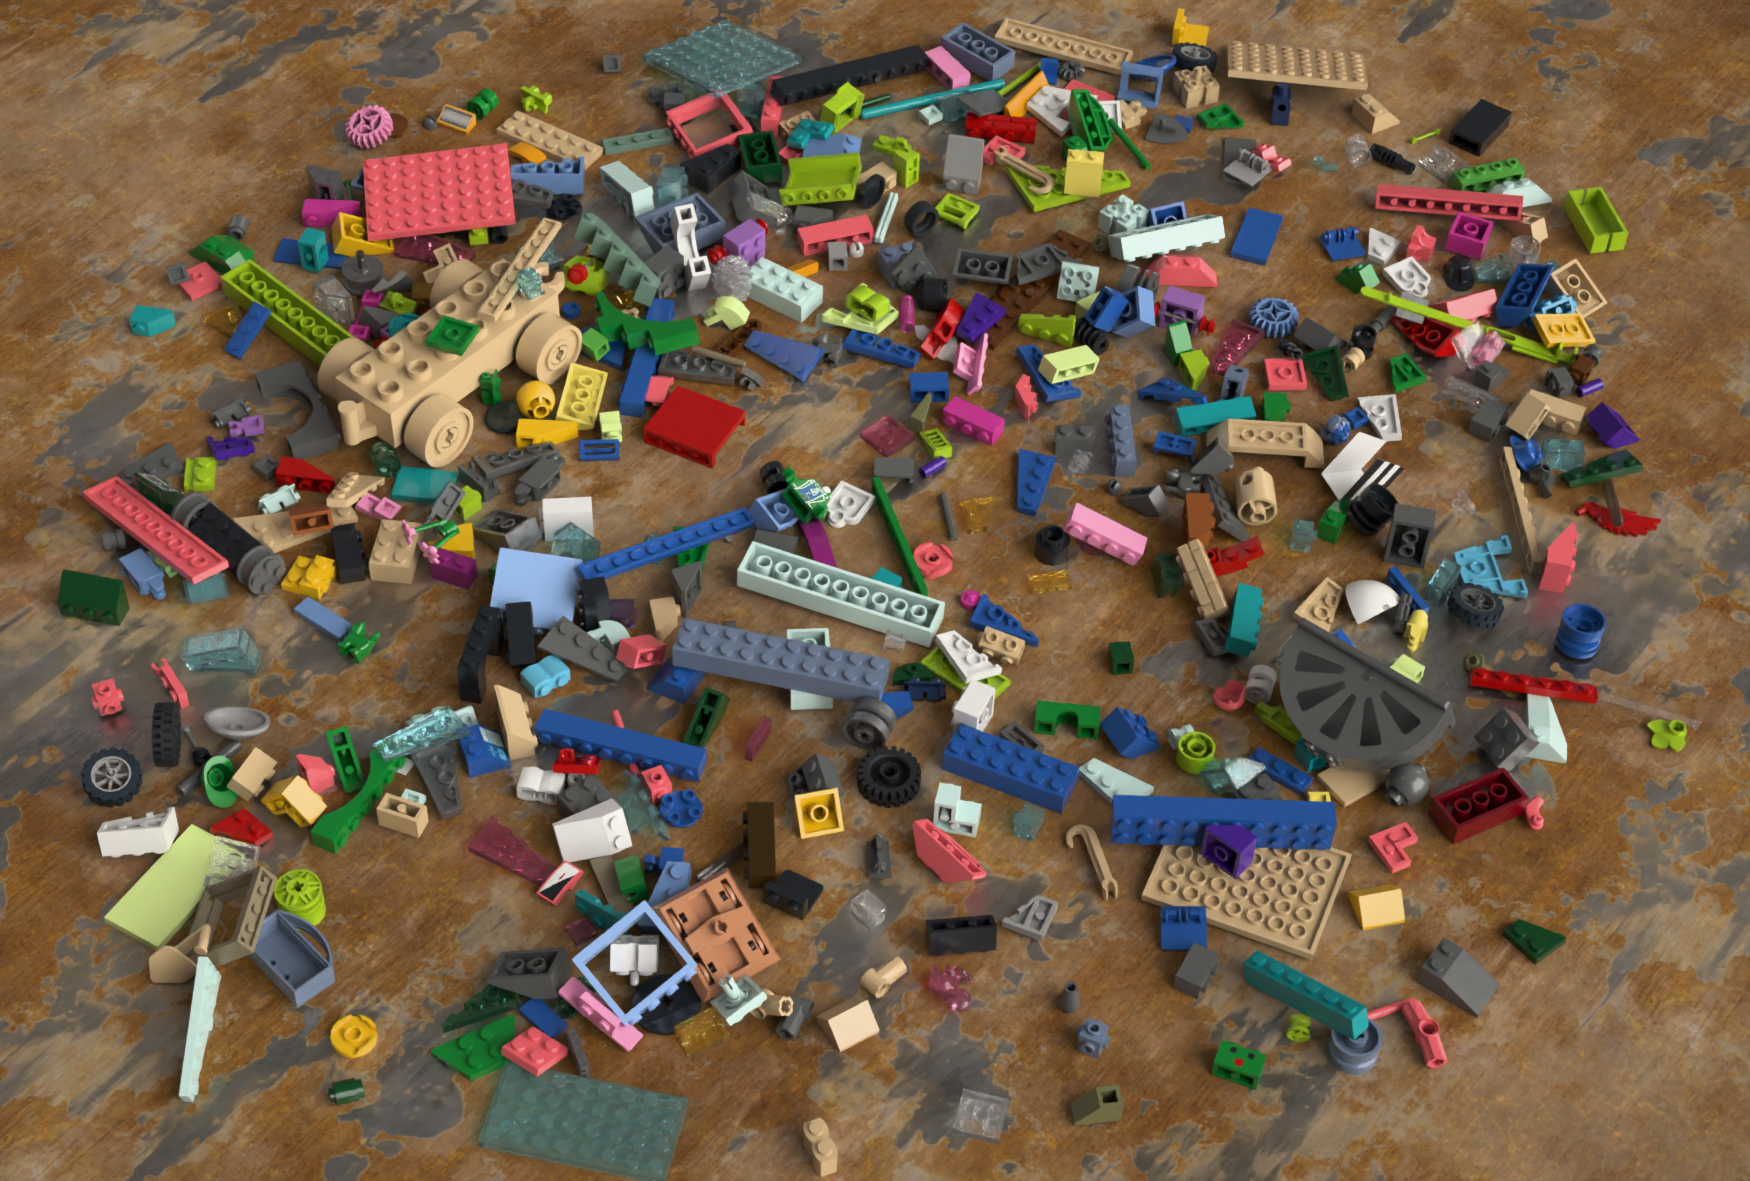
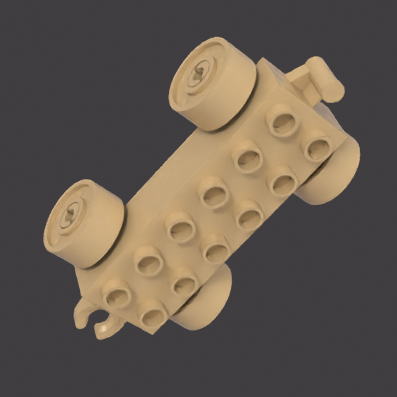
M502 258L493 263L487 270H484L469 260L460 259L448 265L436 279L430 294V308L432 309L412 321L393 337L381 343L379 347L374 349L362 340L354 337L344 339L336 344L322 361L317 383L321 393L339 404L338 412L341 418L344 442L348 445H357L361 441L374 436L379 437L394 448L404 442L409 452L430 466L443 467L460 455L471 437L474 424L473 416L468 409L457 402L481 385L480 376L482 373L494 374L495 369L499 372L516 359L517 365L521 370L539 381L553 384L562 379L569 372L571 363L576 362L582 347L581 331L561 318L559 314L558 294L565 286L564 273L557 272L551 282L542 283L538 278L549 275V264L547 262L536 263L494 323L477 318V312L511 263ZM443 315L479 326V333L462 356L426 346V338Z

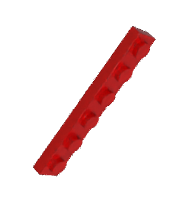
M1485 668L1470 669L1469 678L1471 686L1593 704L1597 703V686L1589 683L1579 684L1568 680H1551L1547 677L1538 678L1527 674H1510L1506 671L1497 672Z

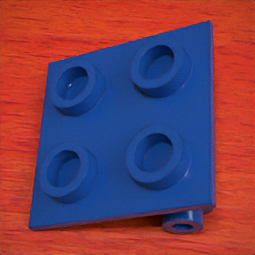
M1351 226L1345 229L1341 228L1340 230L1325 231L1322 236H1319L1332 261L1366 255L1356 237L1359 234L1357 227Z
M1161 906V950H1190L1194 942L1207 948L1206 906Z

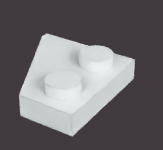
M1370 228L1367 259L1384 266L1400 248L1402 241Z

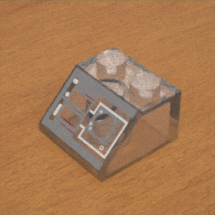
M331 275L313 283L314 292L312 294L316 301L315 308L335 323L354 325L355 318L351 295L335 276Z

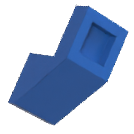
M909 692L883 693L881 701L894 711L897 720L914 710Z

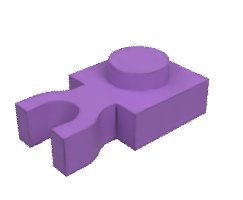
M261 415L244 417L242 422H228L231 437H237L244 433L245 437L265 434Z

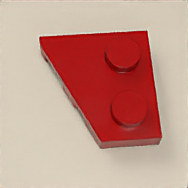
M245 808L210 826V833L216 836L218 833L228 835L229 840L242 842L254 848L273 838V831Z

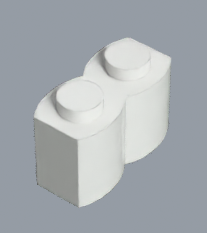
M523 767L516 787L517 797L526 801H540L545 804L557 805V794L563 792L566 785L565 774L553 773V770L543 771L537 767Z

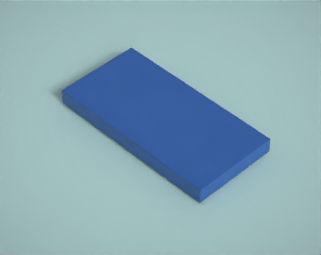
M1249 207L1230 257L1266 265L1284 216Z

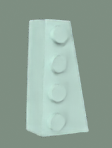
M620 161L599 167L602 184L612 196L616 197L620 206H625L627 215L634 217L633 222L637 226L636 216L654 210L652 187Z

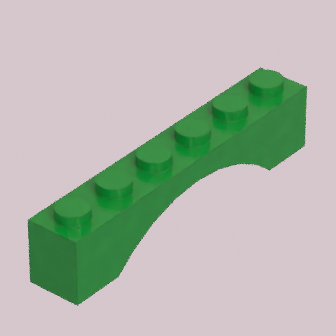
M380 738L369 753L371 760L370 773L362 790L345 806L323 815L310 831L314 846L336 854L341 847L346 845L350 834L357 830L362 818L369 814L373 803L380 799L383 790L393 781L398 769L404 766L406 757L402 746Z

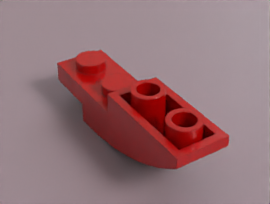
M952 298L948 299L931 324L932 328L917 348L931 361L936 358L942 347L949 342L962 319L964 309Z
M1258 536L1221 551L1218 546L1206 551L1216 577L1248 568L1247 562L1265 555Z

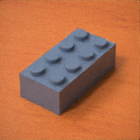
M964 22L941 37V46L950 55L958 60L963 67L988 81L996 80L1014 68L1015 51Z

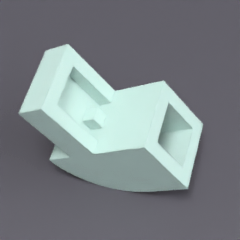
M612 620L599 621L598 629L587 632V634L616 655L620 640L631 638L622 624Z

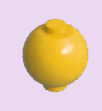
M529 381L518 390L516 404L519 411L527 418L542 419L553 410L555 395L546 383L542 381Z

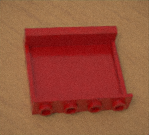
M677 385L643 428L644 443L712 469L716 465V454L739 425H746V411Z

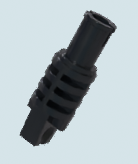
M1374 143L1369 149L1368 154L1379 162H1383L1385 165L1387 164V166L1394 169H1402L1409 174H1412L1415 170L1416 164L1405 160L1401 154H1397V152H1393V150H1389L1387 147Z

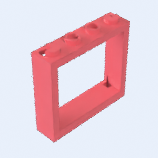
M723 88L666 111L668 119L666 124L668 128L673 130L675 138L680 140L683 150H687L690 159L726 144L740 148L738 135L753 133L752 127ZM721 106L739 131L696 149L679 124Z

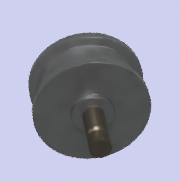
M358 250L356 256L347 259L342 265L345 289L349 293L363 296L366 289L372 290L384 278L382 262L377 257L366 255L364 251Z

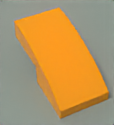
M519 142L508 149L509 155L521 158L522 163L535 162L538 165L547 159L546 155L540 150L525 142Z

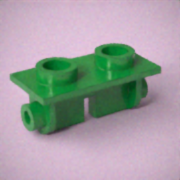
M495 369L494 374L482 373L480 382L483 403L485 405H495L501 402L502 391H499L501 378L498 377L497 369Z

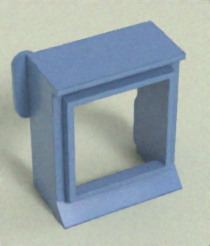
M1124 60L1121 67L1122 74L1117 99L1125 101L1139 100L1141 106L1156 109L1160 99L1165 67L1158 68L1128 63ZM1129 74L1157 77L1154 93L1127 89Z

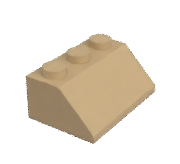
M494 685L497 715L510 761L535 756L534 747L538 746L536 734H531L533 723L531 718H527V714H529L527 702L522 701L521 694L500 685Z

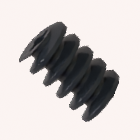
M1083 316L1075 322L1074 338L1078 339L1083 345H1087L1096 355H1101L1109 347V335L1104 333L1102 329L1094 327Z

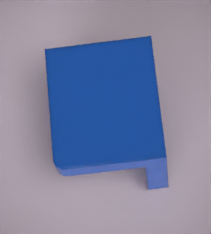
M1041 58L1040 71L1044 72L1049 85L1057 84L1058 59Z

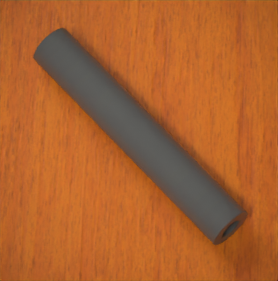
M232 740L212 757L224 756L230 759L242 749V745L238 740ZM206 762L175 787L182 797H185L201 783L200 775Z

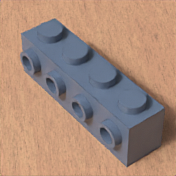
M1110 405L1109 413H1106L1105 422L1108 425L1107 438L1110 439L1109 452H1112L1110 463L1114 468V476L1134 477L1136 453L1129 405Z

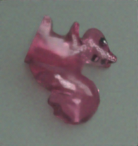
M932 965L931 973L929 972L927 991L933 992L938 998L947 1001V1005L952 1010L964 1012L970 1008L972 998L966 990L958 988V985H970V980L973 979V976L960 966H955L951 970L950 965H946L944 973H940L937 966Z

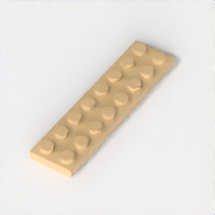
M1005 18L994 36L996 41L1004 45L1067 62H1079L1080 65L1120 76L1122 74L1121 67L1123 61L1125 60L1129 63L1133 57V51L1010 18Z

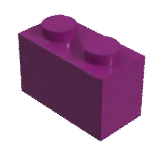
M439 548L437 550L439 564L435 562L430 563L432 578L469 590L478 577L476 559Z

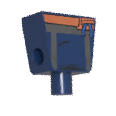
M1280 82L1272 87L1269 102L1270 125L1288 126L1291 90L1288 83ZM1277 107H1282V111H1279Z

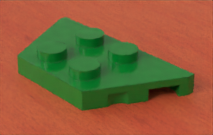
M511 1014L431 1049V1055L434 1059L439 1058L447 1063L448 1068L459 1072L462 1077L470 1082L513 1063V1061L501 1055V1050L505 1044L515 1038V1016Z

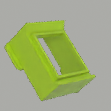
M849 82L842 85L836 91V95L823 104L820 121L833 124L834 130L830 135L837 133L853 119H859L865 95L850 85ZM853 104L852 112L840 115Z

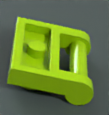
M947 193L935 208L938 210L940 218L959 225V228L966 229L968 223L978 213L980 205ZM943 210L948 211V212H950V213H953V214H955V215H958V216L962 217V219L959 218V217H957V216H954V215H952V214H949V213H947V212H944Z

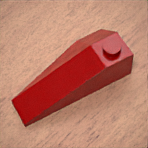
M1396 314L1390 319L1420 350L1436 357L1454 356L1465 344L1459 328L1441 321L1424 317L1423 323L1419 324L1398 317Z

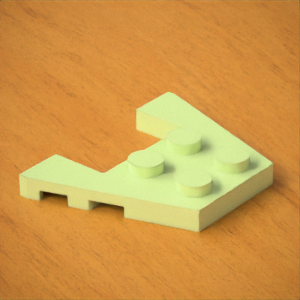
M862 283V284L859 285V286L863 285V286L868 287L865 283ZM890 305L888 313L876 321H870L860 313L851 311L849 314H844L831 307L821 315V321L878 334L898 318L899 311Z

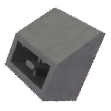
M311 165L306 166L309 191L312 199L345 200L341 172Z

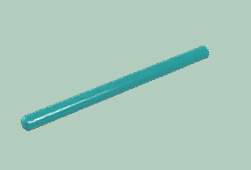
M1003 78L870 107L861 110L860 118L865 120L950 101L959 96L988 89L999 90L1005 87V82Z

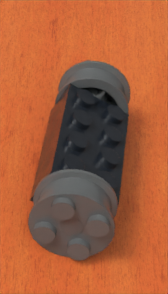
M187 493L171 512L170 517L172 520L177 521L228 560L229 567L226 569L236 576L239 582L248 585L249 590L253 593H269L286 572L284 559L280 555L274 554L269 546L261 543L220 510L217 504L208 501V498L203 493Z

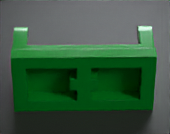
M638 855L614 861L622 895L632 892L636 893L634 896L627 897V902L633 903L643 899L649 900L650 896Z

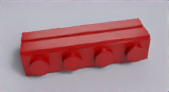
M968 112L965 136L992 140L997 135L1011 142L1035 144L1037 118L995 114L979 117L973 112Z

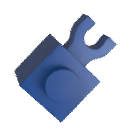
M662 847L660 857L645 855V872L659 871L660 878L667 861L684 862V848Z

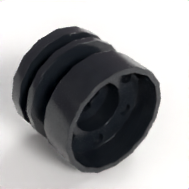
M1371 483L1346 506V512L1358 530L1368 536H1375L1386 526V523L1391 522L1395 504L1399 503L1394 495L1383 485Z

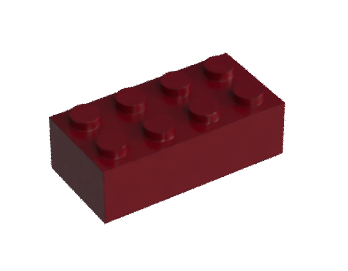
M1503 767L1432 797L1428 814L1454 845L1524 814L1529 797Z

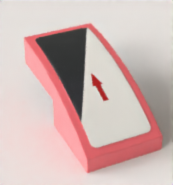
M565 860L546 879L536 894L556 907L567 890L572 891L584 872Z

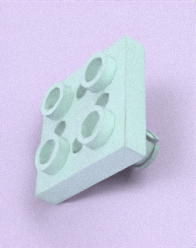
M1063 261L1057 299L1077 302L1095 294L1100 267Z
M730 974L725 975L724 978L728 984L722 978L719 980V985L724 991L710 1001L713 1008L730 1026L742 1020L744 1015L752 1009L759 1007L768 998L764 991L747 974L736 982Z

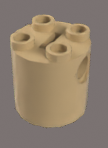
M1255 467L1252 470L1236 475L1234 478V490L1239 519L1249 525H1262L1273 520L1277 515L1278 508L1272 476L1264 471L1262 467Z

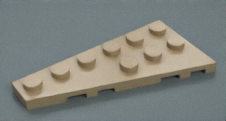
M352 506L348 508L330 507L334 526L358 522V516ZM289 511L232 518L261 543L269 546L274 553L331 532V529L293 536Z

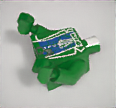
M788 466L781 472L788 483L781 496L804 524L814 517L819 521L824 520L828 511L829 496L831 495L829 487H821L815 479L805 480L796 478V473Z

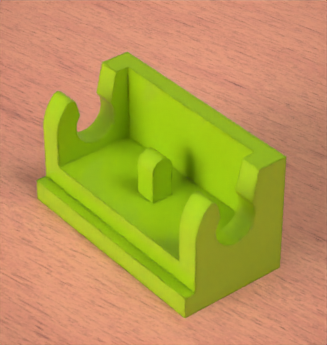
M904 147V151L907 153H902L900 150L893 151V170L897 172L896 182L905 189L919 181L920 153L913 151L909 147Z

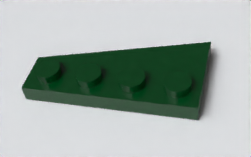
M1624 449L1562 473L1561 481L1568 488H1574L1643 471V464L1628 450Z

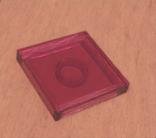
M890 415L885 416L860 432V438L886 458L915 440V435Z

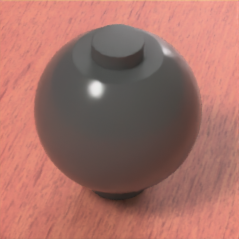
M1411 762L1391 768L1385 779L1387 791L1385 799L1394 807H1399L1400 804L1408 806L1420 802L1426 796L1429 789L1426 769L1418 763L1414 764Z

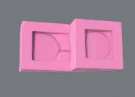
M368 493L367 496L362 497L358 501L355 510L375 519L392 520L401 510L402 506L386 497L380 500Z

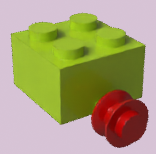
M588 254L587 257L576 255L564 265V287L571 291L579 290L587 295H596L597 292L603 290L610 282L611 272L603 269L606 260Z

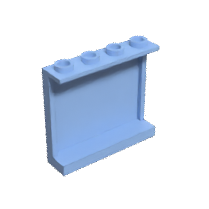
M500 548L490 607L501 608L502 617V610H506V603L531 601L534 634L546 635V632L549 633L562 616L573 622L577 599L576 590H578L580 581L576 568L578 565L583 564V560ZM502 617V626L504 629L505 627H507V622L503 623Z

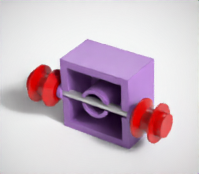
M759 218L755 222L748 219L723 235V247L717 244L714 246V249L710 248L708 250L707 257L709 261L715 265H719L721 261H724V264L738 274L748 269L761 257H765V235L768 234L767 223Z
M1169 286L1162 299V306L1160 307L1159 301L1154 304L1155 318L1160 315L1159 327L1167 329L1169 324L1185 320L1189 336L1194 337L1197 331L1199 333L1206 331L1207 336H1209L1210 333H1214L1216 327L1214 318L1209 321L1206 320L1205 315L1202 317L1205 296Z

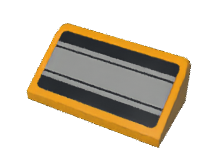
M446 104L437 123L468 134L476 125V115Z

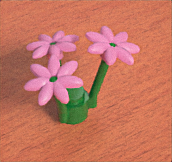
M443 518L438 522L417 528H409L408 523L403 519L401 528L404 531L403 536L406 538L408 545L413 544L411 536L415 535L416 532L437 526L441 527L438 529V532L442 538L432 546H427L425 542H422V544L420 541L418 542L420 550L424 552L422 555L428 557L430 563L435 562L439 564L437 550L449 539L460 533L458 526L452 519L447 521Z

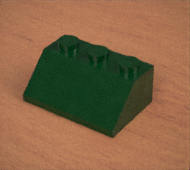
M773 130L738 135L746 171L764 183L783 181L782 163Z
M63 569L57 601L61 615L101 622L107 625H121L130 608L123 580Z

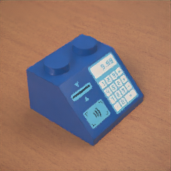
M478 724L456 730L458 746L469 778L512 767L500 732Z

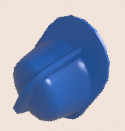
M1510 436L1509 440L1518 464L1523 470L1529 472L1542 459L1539 443L1534 439L1522 442L1517 437Z

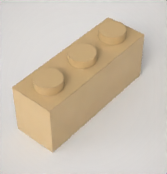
M1532 389L1530 390L1529 394L1551 408L1540 424L1573 435L1577 434L1587 407Z

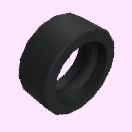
M919 201L907 211L904 218V226L916 237L925 236L936 226L939 219L938 210L928 201ZM926 213L924 219L917 224L920 217Z

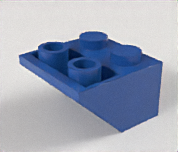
M1117 707L1100 723L1119 754L1133 759L1156 751L1161 747L1157 741L1158 736L1146 725L1148 722L1141 714H1134L1129 709L1124 710Z

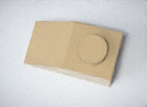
M674 596L649 600L655 638L662 642L677 627V617L681 616L680 606L675 604Z

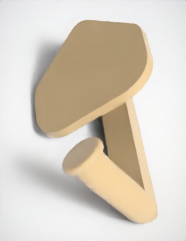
M206 923L175 947L162 946L149 956L150 980L154 983H185L196 974L197 965L185 954L193 948L195 953L199 955L207 954L211 926Z

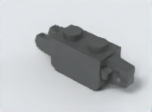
M555 454L547 459L543 456L525 474L520 476L518 479L519 485L514 490L517 506H524L530 500L535 502L541 501L561 482L560 471L566 464L564 457Z

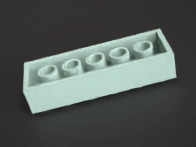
M1212 214L1108 235L1111 257L1118 258V261L1124 260V262L1135 261V257L1140 256L1141 258L1152 257L1153 253H1158V255L1167 254L1172 249H1175V251L1185 250L1186 246L1200 247L1204 242H1208V244L1218 243L1219 239L1225 238L1222 216Z

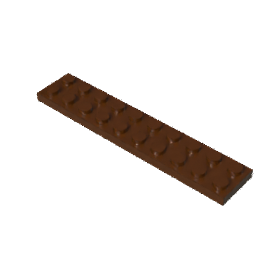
M1061 229L1047 242L1057 246L1058 249L1068 252V256L1073 259H1081L1090 249L1091 243ZM1061 273L1022 285L1017 284L1016 274L1009 281V284H1006L991 301L1006 308V314L984 332L988 334L987 348L994 350L1019 324L1021 314H1028L1059 282Z

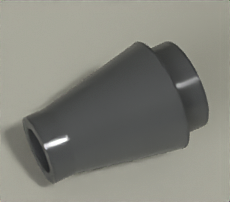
M1073 981L1065 983L1064 989L1058 998V1005L1064 1012L1072 1013L1080 1007L1081 1001L1078 985Z

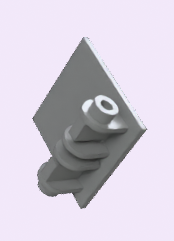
M1240 149L1237 153L1239 157L1223 170V172L1252 187L1272 171V168H1270L1267 160L1256 156L1254 153L1251 154L1246 149Z

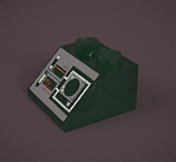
M138 472L133 474L137 492L169 516L179 501L184 498L183 493L179 489L173 488L164 479L161 480L151 474Z

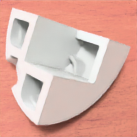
M1358 580L1346 585L1347 600L1357 624L1400 603V597L1397 593L1381 582Z

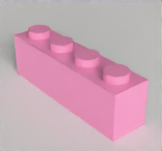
M1077 502L1068 513L1063 528L1064 532L1132 566L1142 557L1147 542V537Z

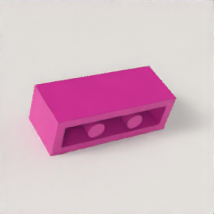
M956 396L943 409L942 424L990 446L1004 433V418Z

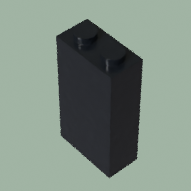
M1480 99L1451 130L1449 144L1480 157L1509 126L1512 112L1484 99Z

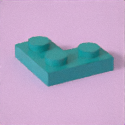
M802 119L787 139V146L803 149L810 138L827 140L834 130L833 124Z

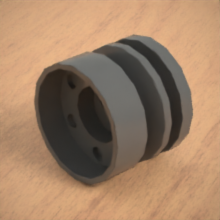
M1128 264L1122 274L1118 291L1123 293L1136 286H1140L1152 291L1153 299L1155 300L1159 288L1160 274L1157 272L1151 274L1150 270H1146L1143 276H1141L1140 267Z

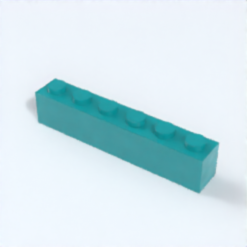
M1257 950L1243 962L1245 982L1337 1032L1355 1040L1369 1027L1365 1005Z

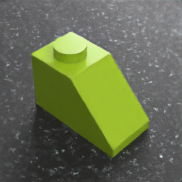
M1202 350L1181 353L1179 357L1178 368L1188 387L1196 391L1206 377L1207 368L1209 367V360L1204 356Z

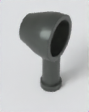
M1540 463L1532 467L1528 475L1533 482L1539 485L1542 498L1547 499L1552 496L1546 483L1551 468L1546 463Z

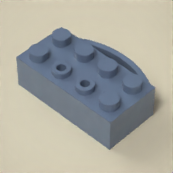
M276 910L264 918L254 953L247 956L298 1008L335 982L331 948L324 935L314 925L297 915ZM297 929L308 933L317 940L324 949L327 958L325 959L316 950L315 946Z

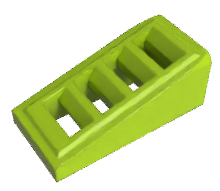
M938 428L919 432V436L933 460L939 456L944 458L952 457V446Z

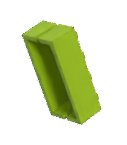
M1602 187L1586 188L1582 205L1581 201L1584 190L1568 191L1564 209L1589 253L1605 252L1606 249L1608 252L1624 250L1628 231Z

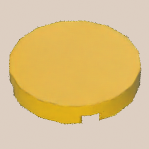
M359 1014L358 1016L347 1015L339 1019L333 1025L330 1035L332 1048L337 1054L347 1058L361 1057L369 1053L376 1045L378 1038L374 1022L370 1018Z

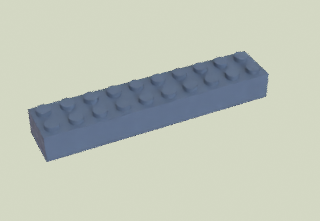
M688 618L683 619L672 648L674 666L855 702L862 697H871L881 701L889 676L890 659Z

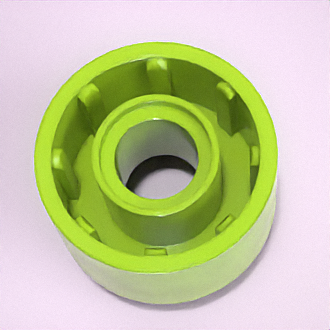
M1195 731L1184 734L1179 740L1176 755L1179 767L1186 773L1193 775L1208 771L1213 764L1215 753L1213 739L1202 732Z

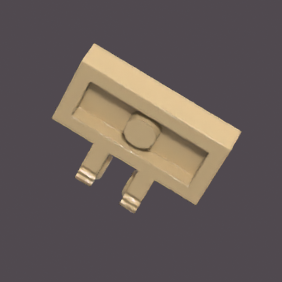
M1120 100L1121 124L1123 128L1128 129L1140 125V117L1146 115V108L1141 106L1139 100L1131 101L1129 105L1124 100Z

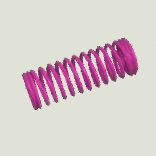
M902 296L899 299L900 330L903 333H911L915 329L914 299L911 296ZM904 328H911L912 330H911V331H904V330H902V329H904Z

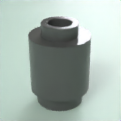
M243 215L232 216L227 230L228 235L237 241L245 238L249 225L248 219Z

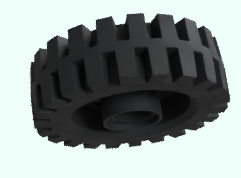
M174 702L156 703L152 716L151 731L153 761L156 767H176L179 763V752L181 750V716L179 705Z
M883 746L882 751L877 747L874 748V753L870 750L867 752V756L864 755L858 764L857 786L859 787L860 794L863 793V797L866 800L869 798L870 803L874 804L877 801V806L882 807L883 803L886 804V808H891V804H894L895 807H900V802L905 805L908 803V799L912 801L914 795L918 794L921 784L920 764L917 763L916 757H912V753L909 751L905 754V749L903 748L897 751L896 746H892L891 750H888V746Z

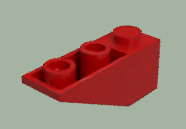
M282 456L275 473L278 487L295 484V489L327 494H331L336 487L333 477L299 458Z

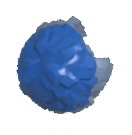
M1336 414L1326 419V426L1321 425V437L1327 443L1336 446L1348 441L1351 427L1350 422L1345 417Z

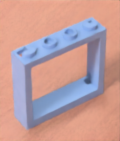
M645 900L571 959L625 1027L629 1024L633 1026L636 1022H639L644 1011L655 1009L661 1003L659 1001L661 997L665 994L667 996L673 994L679 988L677 984L683 979L685 981L690 980L697 973L695 970L698 968L697 963ZM647 914L687 964L627 1014H624L585 964Z

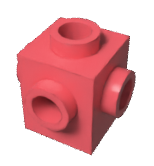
M113 678L92 684L95 696L91 697L94 709L99 708L101 716L122 710L120 702L124 701L121 688L116 689Z

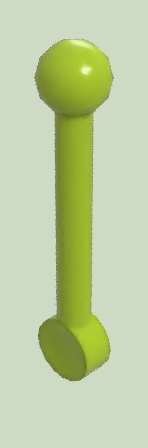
M1436 128L1433 132L1419 137H1412L1410 142L1415 144L1418 140L1432 135H1439L1441 131Z

